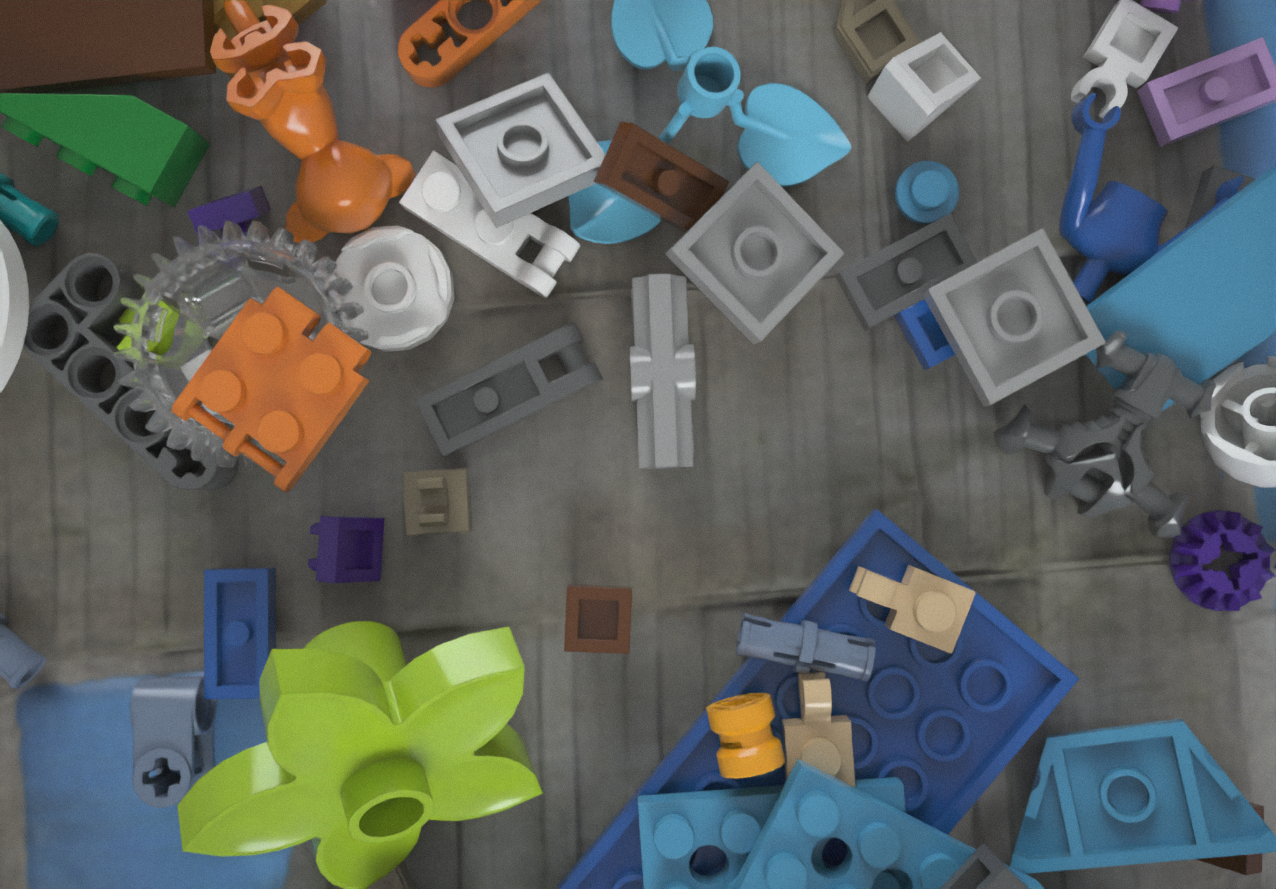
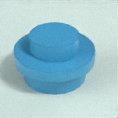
M920 161L912 164L901 174L895 186V201L900 212L910 221L922 225H929L950 214L954 210L959 198V186L956 177L949 168L935 161Z

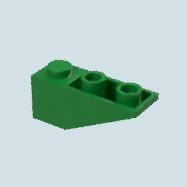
M0 93V113L6 116L0 126L1 128L36 147H39L43 138L61 146L55 156L56 158L93 177L98 167L116 176L111 185L113 189L146 207L152 197H155L175 208L210 146L208 141L185 123L133 95Z

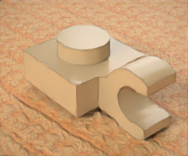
M910 565L907 566L901 583L858 566L849 591L856 593L859 597L891 608L884 625L890 630L951 654L976 594L971 589Z
M811 671L807 675L798 673L801 718L781 719L786 781L797 759H800L855 787L851 721L847 715L831 716L830 679H825V672Z

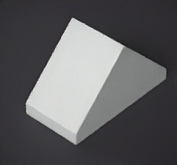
M940 32L893 57L882 70L867 97L900 135L909 142L972 88L981 77Z

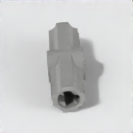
M648 274L632 278L631 306L632 323H634V346H630L632 403L637 402L639 469L693 467V457L695 455L691 400L696 398L694 344H689L686 276Z

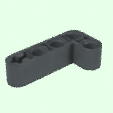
M87 253L79 255L69 262L29 305L28 326L23 348L168 483L184 490L213 491L225 487L232 482L238 472V456L234 457L222 448L224 440L193 418L183 421L172 413V406L179 397V394L157 374L131 362L116 348L121 343L116 335L124 327L118 319L134 300L142 305L145 301L146 289L143 279L138 272L101 254ZM111 274L113 280L112 290L106 298L99 301L97 294L98 285L104 277ZM66 321L69 329L68 336L65 342L57 347L54 339L55 332L58 326ZM112 362L116 372L115 381L110 388L104 391L100 384V375L103 368ZM158 404L163 414L162 425L158 431L151 435L146 428L145 418L149 409ZM181 444L186 449H180L175 447ZM188 449L206 451L200 460L202 465L206 467L204 473L195 472L200 462Z

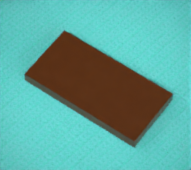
M0 0V93L44 94L216 74V64L210 54L214 37L213 0Z

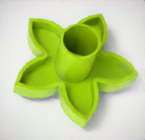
M355 621L332 627L313 638L304 649H272L259 679V702L267 742L245 749L219 763L198 779L179 802L177 808L182 851L220 857L250 856L280 851L312 839L319 871L328 881L343 889H366L388 875L409 855L418 841L421 827L429 819L461 821L480 818L510 809L543 794L521 735L507 724L514 715L523 695L525 666L510 627L467 634L437 645L408 664L398 634L390 627L372 621Z

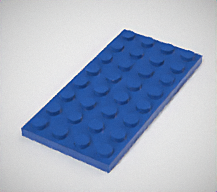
M873 509L782 617L780 622L800 625L802 620L816 622L818 629L875 640V660L871 676L867 682L825 672V679L829 678L831 685V716L847 715L851 721L855 780L898 777L904 784L906 814L948 835L1080 678L977 592L952 654L884 626L891 608L857 596L856 593L849 591L858 566L901 583L907 566L910 565L968 589H973L879 510ZM749 657L710 704L742 694H770L775 717L770 723L772 734L780 739L783 749L781 719L801 718L798 673L793 671V666ZM705 709L555 889H644L638 796L785 785V763L774 771L762 775L737 779L722 777L716 756L721 746L719 735L711 730ZM831 838L823 848L822 859L829 865L839 866L846 857L847 844L841 839ZM706 845L698 848L692 854L689 865L696 873L710 876L718 873L724 867L727 856L720 848Z

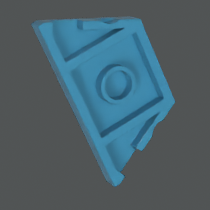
M1182 719L1048 734L1010 867L1024 874L1272 853L1276 852V836Z

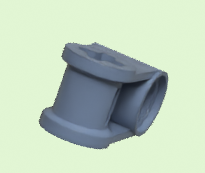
M204 676L144 678L138 681L133 690L130 704V718L133 727L132 782L134 791L140 800L149 806L164 808L177 804L184 798L198 779L216 766L214 760V721L217 699H204ZM200 767V771L195 774V768ZM170 769L174 771L180 770V774L170 773ZM156 770L157 775L149 777V773Z

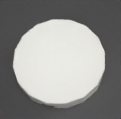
M398 225L372 227L352 237L341 249L342 253L337 258L335 266L333 264L327 278L328 304L339 326L363 345L385 352L411 350L431 340L448 320L455 299L453 273L440 249L423 235L415 233L413 230Z

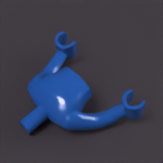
M1096 93L1080 101L1074 107L1071 115L1074 129L1082 137L1073 173L1064 197L1059 221L1060 236L1087 258L1073 282L1083 302L1087 304L1091 303L1109 271L1124 277L1129 275L1237 194L1238 188L1244 180L1243 176H1239L1224 182L1216 192V205L1188 228L1179 232L1164 244L1158 245L1160 229L1168 214L1167 209L1160 203L1138 190L1116 181L1107 182L1099 195L1092 200L1099 177L1106 131L1119 121L1121 115L1119 106H1115L1106 113L1102 123L1095 122L1089 114V108L1096 98Z

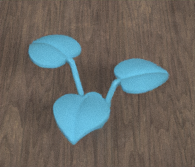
M614 0L611 14L612 38L617 50L627 62L638 69L648 70L666 61L672 71L685 70L677 88V95L681 105L658 139L669 145L690 115L698 118H711L718 115L728 105L734 124L745 128L737 143V152L742 165L748 170L758 161L782 188L806 182L850 152V142L829 113L809 96L791 86L779 83L757 86L748 96L745 114L743 113L741 101L744 94L740 89H737L741 77L737 60L731 53L722 48L706 47L713 30V15L706 0ZM612 140L597 142L605 155ZM598 184L568 196L571 231L577 237L594 243L617 244L628 242L649 233L661 222V219Z

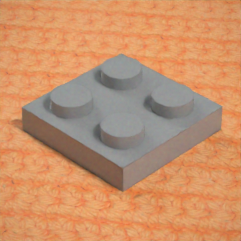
M549 72L436 119L439 138L496 228L596 184L593 181L605 157V153Z
M757 161L665 255L754 345L761 342L845 253Z
M1043 228L922 293L983 407L992 405L1106 343Z

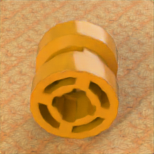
M749 693L716 701L706 707L710 728L719 735L721 746L716 756L722 777L737 779L762 775L774 771L785 763L781 741L772 734L770 723L774 719L775 713L770 694Z

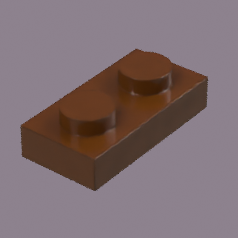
M620 122L593 181L685 233L723 196L729 183L728 180L634 123Z

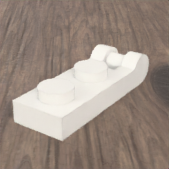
M435 151L431 153L399 202L408 212L544 298H547L557 282L553 277L563 261L571 262L581 247L567 233L555 226L549 225L532 213L496 228L458 166ZM530 239L543 246L532 264L519 258V255Z

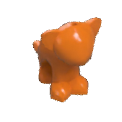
M224 0L225 14L237 35L230 41L220 28L213 37L210 54L217 68L224 73L236 74L227 84L226 101L233 111L260 120L271 137L301 160L295 184L296 201L290 207L285 219L286 232L294 242L310 244L322 239L329 232L351 234L367 229L380 218L389 199L401 195L412 184L415 171L410 161L395 154L376 155L363 146L339 140L333 104L323 86L327 60L320 48L307 41L295 42L299 33L298 23L287 9L274 5L261 6L267 21L260 22L247 0Z

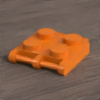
M277 286L263 304L249 298L176 399L171 412L183 421L193 418L224 440L222 446L224 450L234 457L241 453L275 476L273 484L287 493L299 481L370 380L359 372L368 361L372 352L329 322L321 329L314 340L309 338L320 322L321 316ZM202 403L208 409L216 411L235 425L234 428L231 429L200 407ZM254 438L266 450L274 452L287 461L285 465H282L251 443V440Z

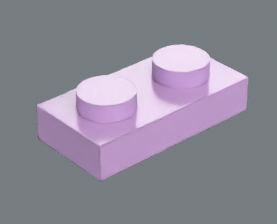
M1263 37L1147 82L1137 90L1160 148L1276 102V66Z

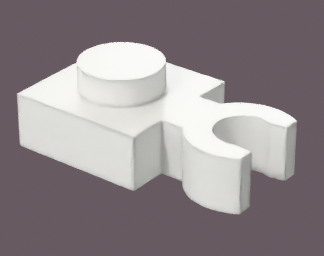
M1119 0L1114 5L1083 57L1097 65L1098 68L1089 71L1076 83L1071 93V100L1078 103L1088 94L1091 87H1097L1106 95V104L1101 109L1099 117L1103 119L1106 113L1115 106L1121 108L1127 98V84L1137 89L1147 81L1178 27L1133 0Z

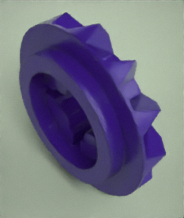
M1222 510L1208 511L1187 521L1181 527V535L1175 536L1170 549V570L1178 589L1194 604L1215 611H1240V607L1247 603L1262 599L1260 591L1266 581L1275 577V574L1270 570V555L1276 549L1270 546L1262 535L1261 530L1263 526L1249 521L1241 516V513ZM1220 545H1222L1225 551L1236 552L1243 556L1242 559H1238V563L1229 566V577H1227L1224 571L1202 568V565L1211 563V559L1218 558L1221 555Z

